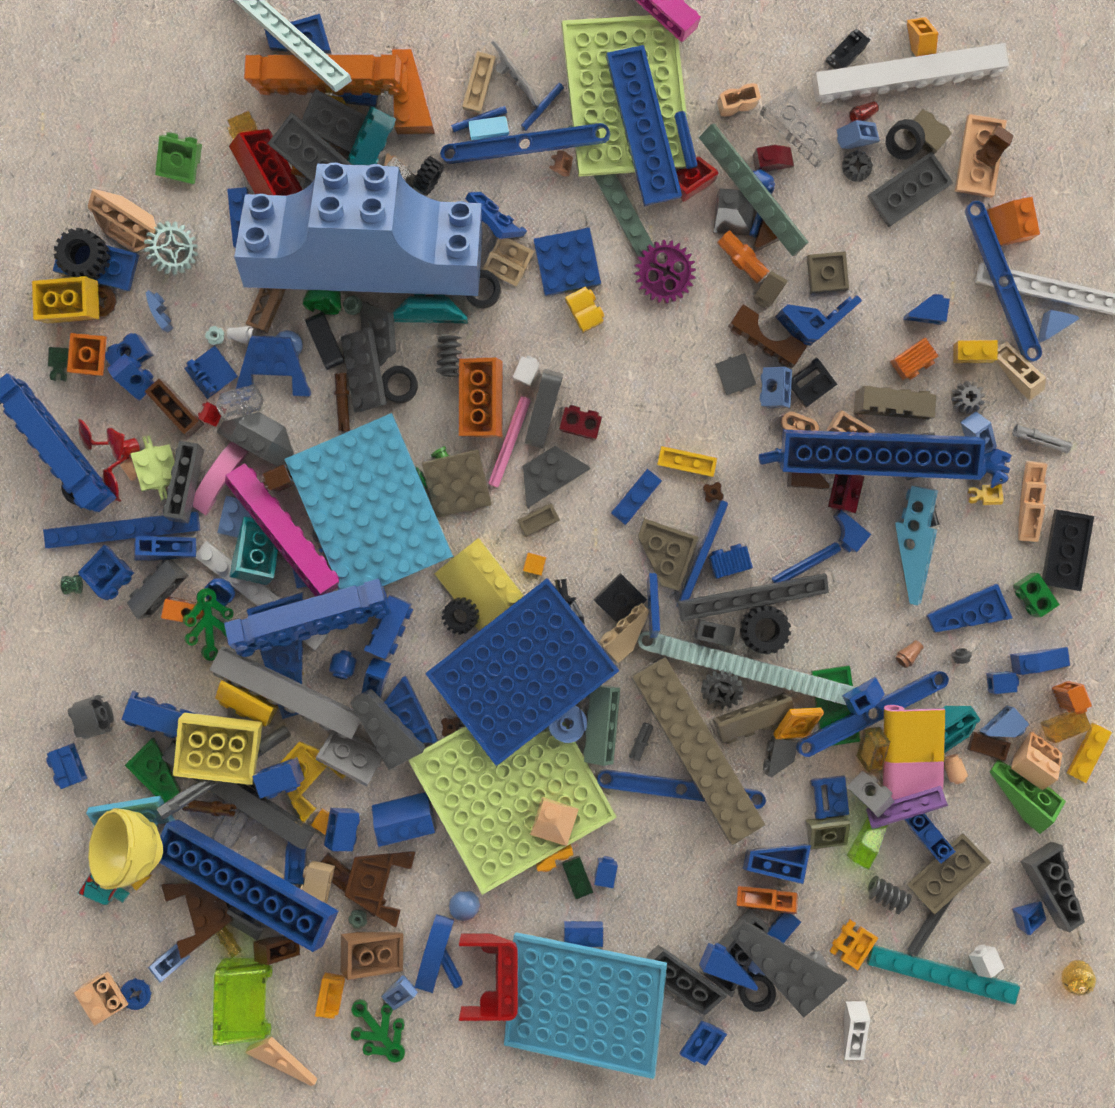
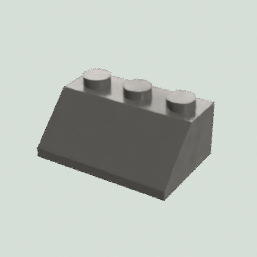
M173 560L161 561L156 566L157 571L153 575H148L142 583L144 585L140 589H135L129 597L131 599L127 604L137 619L150 618L164 603L165 599L189 576Z

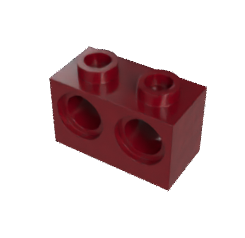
M570 405L569 408L565 407L559 431L596 441L602 420L599 412L593 410L583 412L580 411V407ZM568 415H575L577 422L569 424L566 418ZM593 420L596 427L594 429H587L585 422Z

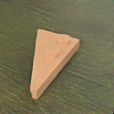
M272 1036L248 1046L245 1052L310 1086L315 1085L318 1079Z

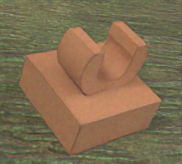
M557 151V155L551 156L555 164L554 166L550 165L549 168L562 176H570L573 157L565 151Z

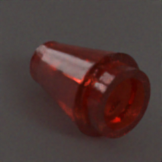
M875 101L855 106L849 112V118L851 122L856 120L866 122L879 111V106Z

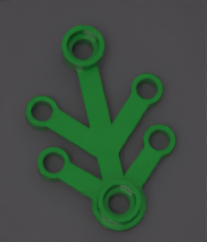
M204 588L197 593V604L183 618V623L186 626H195L190 633L185 635L184 640L190 646L197 644L198 635L205 629L206 645L202 648L201 655L206 660L213 661L219 652L214 646L213 626L222 631L225 637L227 635L225 624L212 615L211 607L219 611L221 617L226 620H230L234 616V612L229 607H224L216 601V594L213 590ZM209 595V599L205 601V597ZM203 609V617L196 624V617ZM229 610V615L225 616V612ZM189 618H192L191 623H187ZM194 636L193 641L189 642V638ZM214 651L213 655L209 656V653Z
M362 999L356 1000L351 1008L352 1014L356 1017H362L373 1032L363 1031L361 1027H354L351 1032V1038L356 1041L360 1039L381 1041L385 1047L375 1046L372 1042H366L363 1046V1053L367 1056L372 1054L384 1055L391 1062H400L405 1055V1049L400 1044L405 1021L402 1018L394 1020L393 1029L395 1032L392 1042L388 1037V1029L393 1009L387 1003L382 1006V1022L380 1027L367 1010L368 1005L366 1001ZM362 1004L364 1008L358 1009L357 1005ZM384 1008H390V1012H385ZM400 1022L402 1027H397L396 1023ZM358 1031L360 1032V1035L355 1036L354 1032ZM370 1046L372 1050L367 1051L365 1047ZM397 1049L399 1053L394 1054L392 1050Z

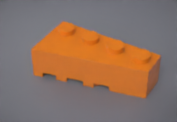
M392 49V55H397L401 60V64H404L408 69L407 93L393 95L394 118H396L394 128L396 134H435L412 50Z

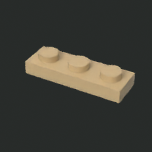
M477 51L462 106L463 110L478 114L482 113L496 56Z

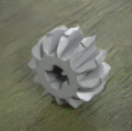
M965 381L964 384H958L957 389L952 391L956 396L952 397L951 400L957 402L954 407L960 406L961 413L966 411L970 414L973 410L978 411L980 409L979 405L985 403L981 398L985 397L986 394L980 393L983 387L977 388V382L970 384L969 381Z

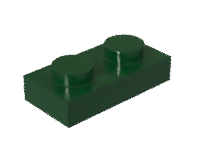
M580 855L563 861L562 865L575 899L592 894L593 889Z

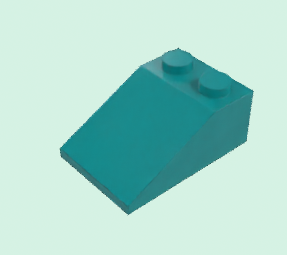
M244 516L242 519L232 558L230 577L268 585L274 579L278 549L253 518Z

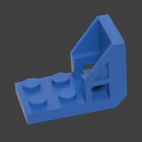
M858 295L853 299L849 296L837 307L838 312L835 309L827 317L815 308L787 304L775 318L790 335L805 345L811 346L862 300Z

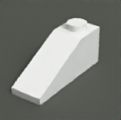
M865 1001L846 1002L844 1011V1060H864L870 1024Z

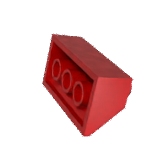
M270 129L240 132L230 143L229 148L255 195L288 196L303 190L295 175L290 174L291 167L287 160L268 144L273 137Z

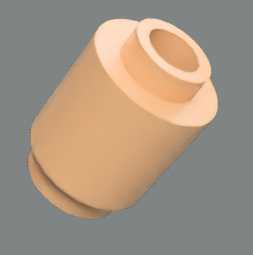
M958 754L949 755L944 758V769L949 781L955 784L965 782L968 774Z

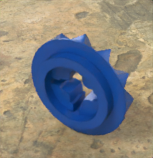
M137 978L128 980L121 988V992L128 1002L126 1007L131 1010L142 1009L150 1001L152 992L150 991V985H147L144 980ZM134 990H135V991H138V990H139V991H140V990L142 991V992L139 994V998H138V996H133V997L130 998V996L133 994Z

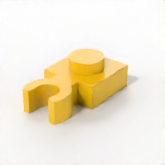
M991 484L982 485L981 490L971 487L967 491L968 494L973 493L976 496L969 497V503H976L982 500L983 505H1003L1002 484L996 485L994 488H991Z

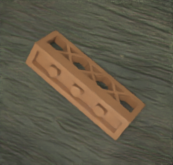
M260 288L245 324L268 333L286 289L273 288L270 290L269 288ZM269 295L265 308H262L260 303L262 297ZM262 312L258 325L252 323L254 316Z

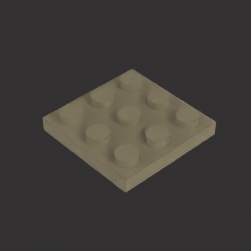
M479 449L422 462L432 506L437 518L492 505Z

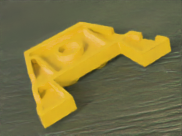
M299 741L281 762L298 757L305 779L300 783L301 786L287 794L292 801L291 804L297 810L299 818L305 822L316 808L302 794L328 766L315 760L320 749ZM330 768L342 780L344 779V774Z

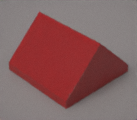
M699 156L696 158V168H684L676 171L683 202L715 182L719 174L718 170Z

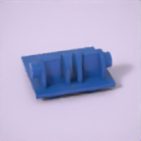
M213 346L195 361L193 359L189 360L186 363L188 366L184 368L207 399L238 377L216 346Z

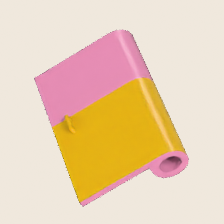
M887 705L884 707L883 786H886L893 793L891 795L893 800L937 786H941L943 789L945 709L905 710L898 705Z

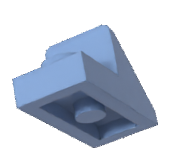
M402 975L381 997L393 1010H396L413 999L418 992L413 984Z

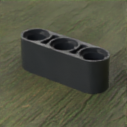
M320 312L306 318L305 322L326 370L345 363L325 314Z

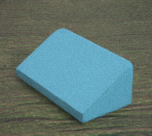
M505 116L468 122L472 141L509 135Z

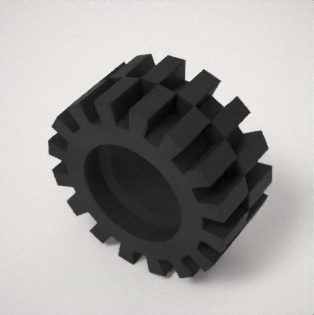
M428 156L424 163L421 164V168L418 169L413 181V187L425 195L430 194L435 188L444 169V164L431 156Z
M458 597L444 607L442 620H445L444 626L448 624V631L453 629L452 633L456 634L458 632V635H462L475 627L479 619V615H477L479 610H475V603L473 605L470 604L472 600L466 601L465 597L461 599ZM461 609L466 613V622H459L455 618V610Z

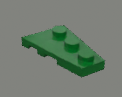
M153 737L124 766L155 796H161L164 803L178 795L181 790L167 762L162 759L163 754Z

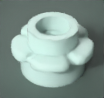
M217 326L210 327L209 331H206L205 334L208 343L211 345L221 344L224 340V331Z

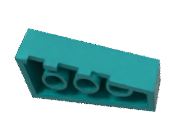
M370 105L347 160L352 165L377 164L378 156L386 145V139L394 127L396 118Z

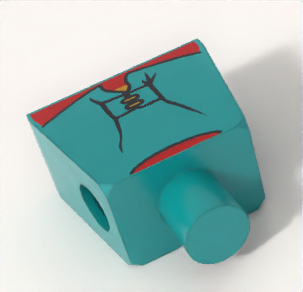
M91 873L78 891L79 895L103 905H108L114 898L124 903L130 895L123 888H100V885L94 881Z

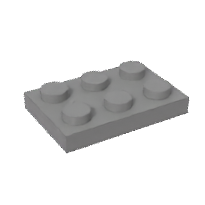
M332 730L315 760L367 787L382 758L375 746L354 735L352 739L341 738L337 735L336 731Z

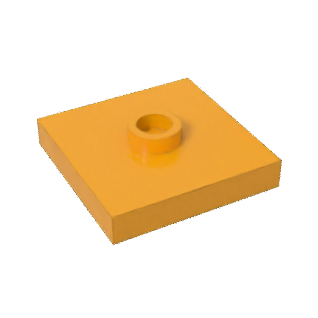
M822 708L789 709L773 735L776 739L804 738L812 732L824 712Z

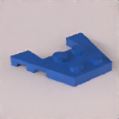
M250 337L235 389L236 394L254 393L253 375L292 376L293 396H311L310 387H308L306 382V376L300 366V360L291 337Z

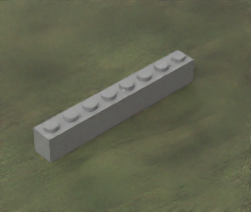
M223 646L219 650L209 669L213 672L214 676L221 679L225 677L231 680V684L240 688L243 686L249 689V692L255 696L262 695L267 698L266 700L274 705L278 703L284 706V709L290 713L297 712L306 721H315L325 730L332 729L341 738L352 739L361 722L355 710L247 657H240L235 651Z

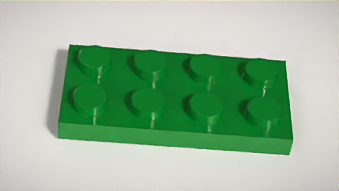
M849 665L811 670V675L853 686ZM814 696L816 708H822L824 712L818 721L819 730L851 714L847 705ZM857 732L834 745L861 742L860 733Z

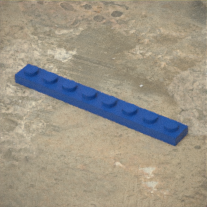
M191 512L189 524L169 521L162 515L43 529L45 549L134 539L135 536H160L201 530L199 513Z

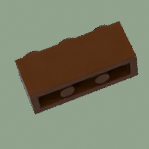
M159 378L145 390L146 394L184 435L191 437L204 425L166 381Z

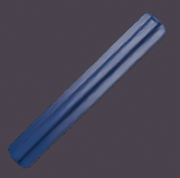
M835 542L772 577V582L791 580L841 551L840 545Z

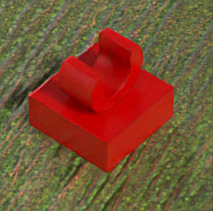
M209 402L203 403L202 406L204 408L201 413L198 412V419L217 427L224 409Z

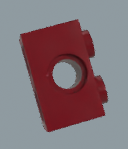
M835 474L828 507L856 514L865 476Z

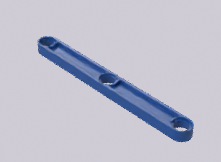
M597 123L444 145L440 154L446 163L456 164L606 143L610 138V131L607 125ZM605 129L606 136L604 138H597V130ZM523 139L530 141V145L526 149L520 148V142ZM449 149H453L455 152L454 157L451 159L445 157V153Z
M973 201L965 208V215L1021 355L1029 362L1037 361L1042 356V349L984 204L980 201ZM971 206L979 208V215L975 216L970 212ZM1000 277L1007 278L1008 285L1006 287H1002L999 284ZM1029 348L1035 349V358L1028 356L1027 351Z
M933 671L882 697L878 704L873 707L877 710L875 718L871 719L869 717V710L860 716L851 713L799 740L796 744L797 752L804 757L813 756L884 719L885 706L898 705L906 708L945 688L949 682L948 675L941 671ZM938 674L943 678L940 685H937L934 681ZM808 742L811 746L810 751L803 753L801 747L804 743Z
M608 769L601 770L597 775V782L603 788L704 802L693 781ZM603 774H609L611 781L604 784L600 781V777ZM679 784H684L686 792L678 794L676 787ZM744 788L750 799L756 794L761 795V802L753 804L756 809H760L765 805L766 798L761 791Z

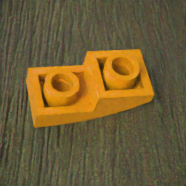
M571 844L536 864L537 872L551 871L556 867L555 860H566L573 856Z

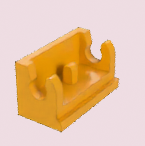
M325 972L321 981L315 1017L334 1019L335 1015L339 1014L345 984V977L343 975Z

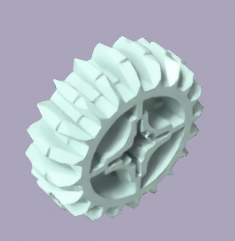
M166 221L164 225L160 222L157 224V228L154 227L156 229L155 234L150 232L146 234L147 237H152V240H144V244H150V247L144 248L145 252H150L146 259L152 258L154 261L151 262V265L158 264V271L164 268L165 274H169L171 270L172 274L176 275L178 271L184 273L185 268L190 269V263H195L196 260L192 256H197L198 253L193 251V249L198 248V245L192 244V242L196 238L188 236L191 234L190 230L183 231L185 229L184 225L178 228L177 222H173L172 226L169 221ZM165 233L164 244L156 246L159 235ZM172 234L177 235L183 241V243L177 242L175 236ZM170 245L171 247H174V248H177V249H175V250L172 251L171 249H168V248H165V247H167V246ZM185 250L183 260L177 263L178 252ZM158 253L165 254L170 263L163 260Z

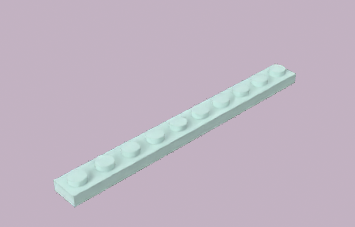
M233 0L335 92L352 81L350 75L265 0Z

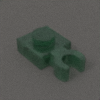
M49 347L48 366L53 367V370L50 372V380L56 381V375L59 373L61 381L67 380L64 368H67L69 348Z

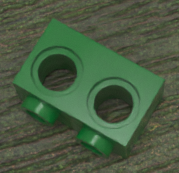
M1030 573L1013 585L1016 596L1023 600L1026 605V611L1033 617L1041 618L1060 605L1039 573ZM1029 583L1032 586V590L1030 593H1028L1026 589ZM1041 599L1043 604L1042 607L1039 609L1037 606V602Z

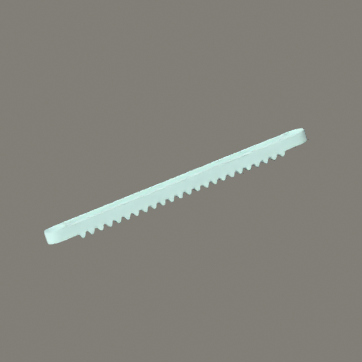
M649 631L642 632L638 637L639 646L646 651L719 671L723 670L726 673L731 671V674L844 705L846 703L842 695L856 688L663 634H658L657 638H653V642L649 646H645L642 643V638L645 635H649Z

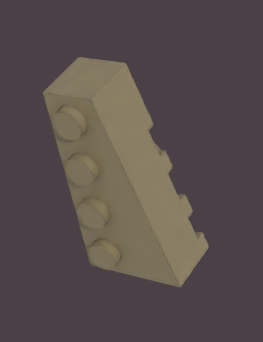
M862 386V388L855 391L854 414L930 420L935 418L937 395L930 394V391L924 390L911 392L910 389L894 390L888 387Z

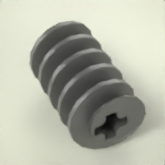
M447 335L438 338V342L442 344L438 345L437 348L442 352L437 353V357L441 358V360L437 361V365L441 366L436 369L437 373L446 377H459V374L455 373V370H459V366L456 365L459 362V358L456 355L462 354V352L456 350V348L462 346L461 343L457 342L462 337Z
M877 875L871 879L868 886L870 900L876 896V903L883 900V907H886L889 903V910L892 911L896 907L895 912L898 915L910 904L911 894H907L906 891L900 890L897 886L893 887L892 883H887L886 880L880 879Z

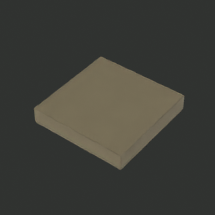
M846 251L807 255L810 294L849 290Z

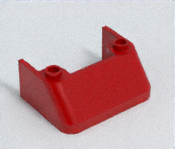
M461 933L459 946H480L485 953L496 954V991L484 992L480 998V1006H461L459 1021L513 1020L518 1013L517 945L511 940L492 933Z

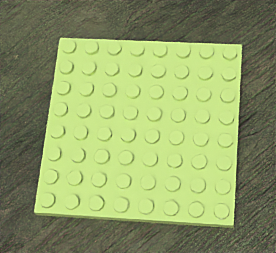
M562 722V725L566 726V729H568L565 722ZM466 726L424 748L423 753L408 760L482 895L566 847L565 845L530 835L542 797L579 809L568 845L617 818L590 767L584 762V756L576 742L564 743L555 739L548 727L497 766Z

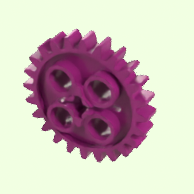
M662 240L661 245H659L655 241L654 248L649 244L647 246L648 252L645 250L641 251L644 257H637L640 264H635L634 267L638 268L639 271L635 272L634 275L639 276V279L635 283L641 282L642 285L638 289H645L644 296L651 294L650 300L657 297V303H660L663 298L666 304L670 298L672 302H675L676 296L680 299L683 298L682 292L689 293L686 288L687 286H693L690 280L696 279V277L691 275V272L696 271V269L691 268V265L695 261H689L692 254H685L686 247L680 250V243L673 246V240L669 241L668 245L665 240ZM659 253L663 254L665 257V262L663 264H660L657 261V255ZM675 262L680 263L682 266L680 273L674 270ZM650 263H653L660 269L667 268L668 273L678 276L680 280H676L671 275L663 276V271L651 267ZM650 271L656 273L657 277L654 282L648 278ZM666 280L673 282L672 290L666 289Z

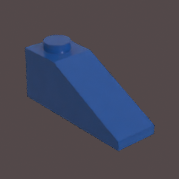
M135 536V561H159L196 557V538Z
M1068 647L1010 654L1012 672L1019 675L1040 673L1070 666Z
M715 943V945L707 944L699 963L703 972L757 991L758 986L726 950V947L719 943Z

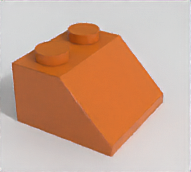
M1033 197L1013 200L987 210L1000 246L1032 240L1040 235Z
M70 333L67 372L103 376L107 337Z

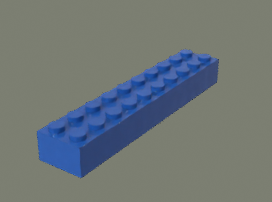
M783 429L780 468L783 472L981 480L986 441L980 437Z
M179 819L165 824L160 836L163 844L160 864L311 952L323 947L339 912L338 910Z

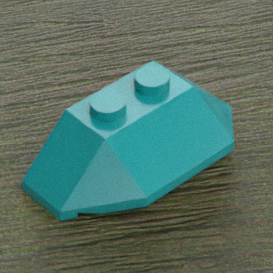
M414 294V296H409L392 312L394 322L468 324L467 316L445 295L433 294V296H426V294Z
M944 706L941 708L945 709L944 753L967 739L975 729L976 724L980 722L981 719L972 706Z

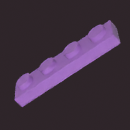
M937 786L894 800L895 802L879 818L870 809L867 808L866 811L871 827L875 829L946 807L948 803L942 787Z

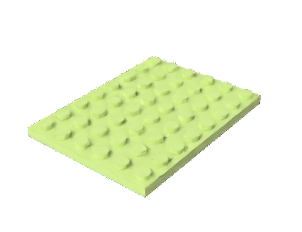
M652 15L563 20L561 27L572 125L576 127L603 123L607 125L610 131V138L606 143L575 147L578 177L635 172L606 60V53L641 45L645 47L675 169L686 168L675 120L677 112L685 111L686 113L678 39ZM605 129L597 130V138H604L606 136Z

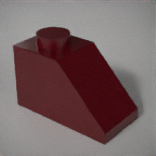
M776 144L758 147L753 154L755 170L762 169L765 172L794 167L791 147Z

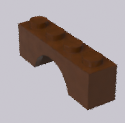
M743 304L728 326L731 328L730 331L736 336L746 338V342L751 346H758L763 349L762 352L768 357L772 358L773 356L779 360L778 363L787 368L795 366L807 345L792 335L782 341L768 339L760 331L758 325L759 314Z

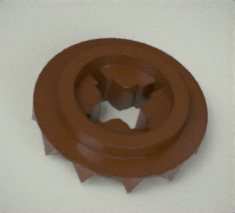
M98 286V295L106 299L104 307L99 304V317L109 316V313L115 310L114 307L117 303L115 294L106 286Z

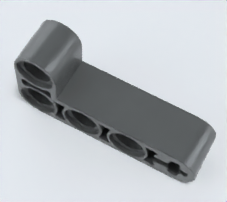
M548 369L544 370L525 444L539 448L544 447L564 374Z

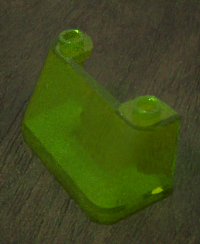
M223 958L216 967L213 998L214 1046L263 1040L270 1035L271 1023H268V1019H265L266 982L269 977H272V965L255 962L254 958Z

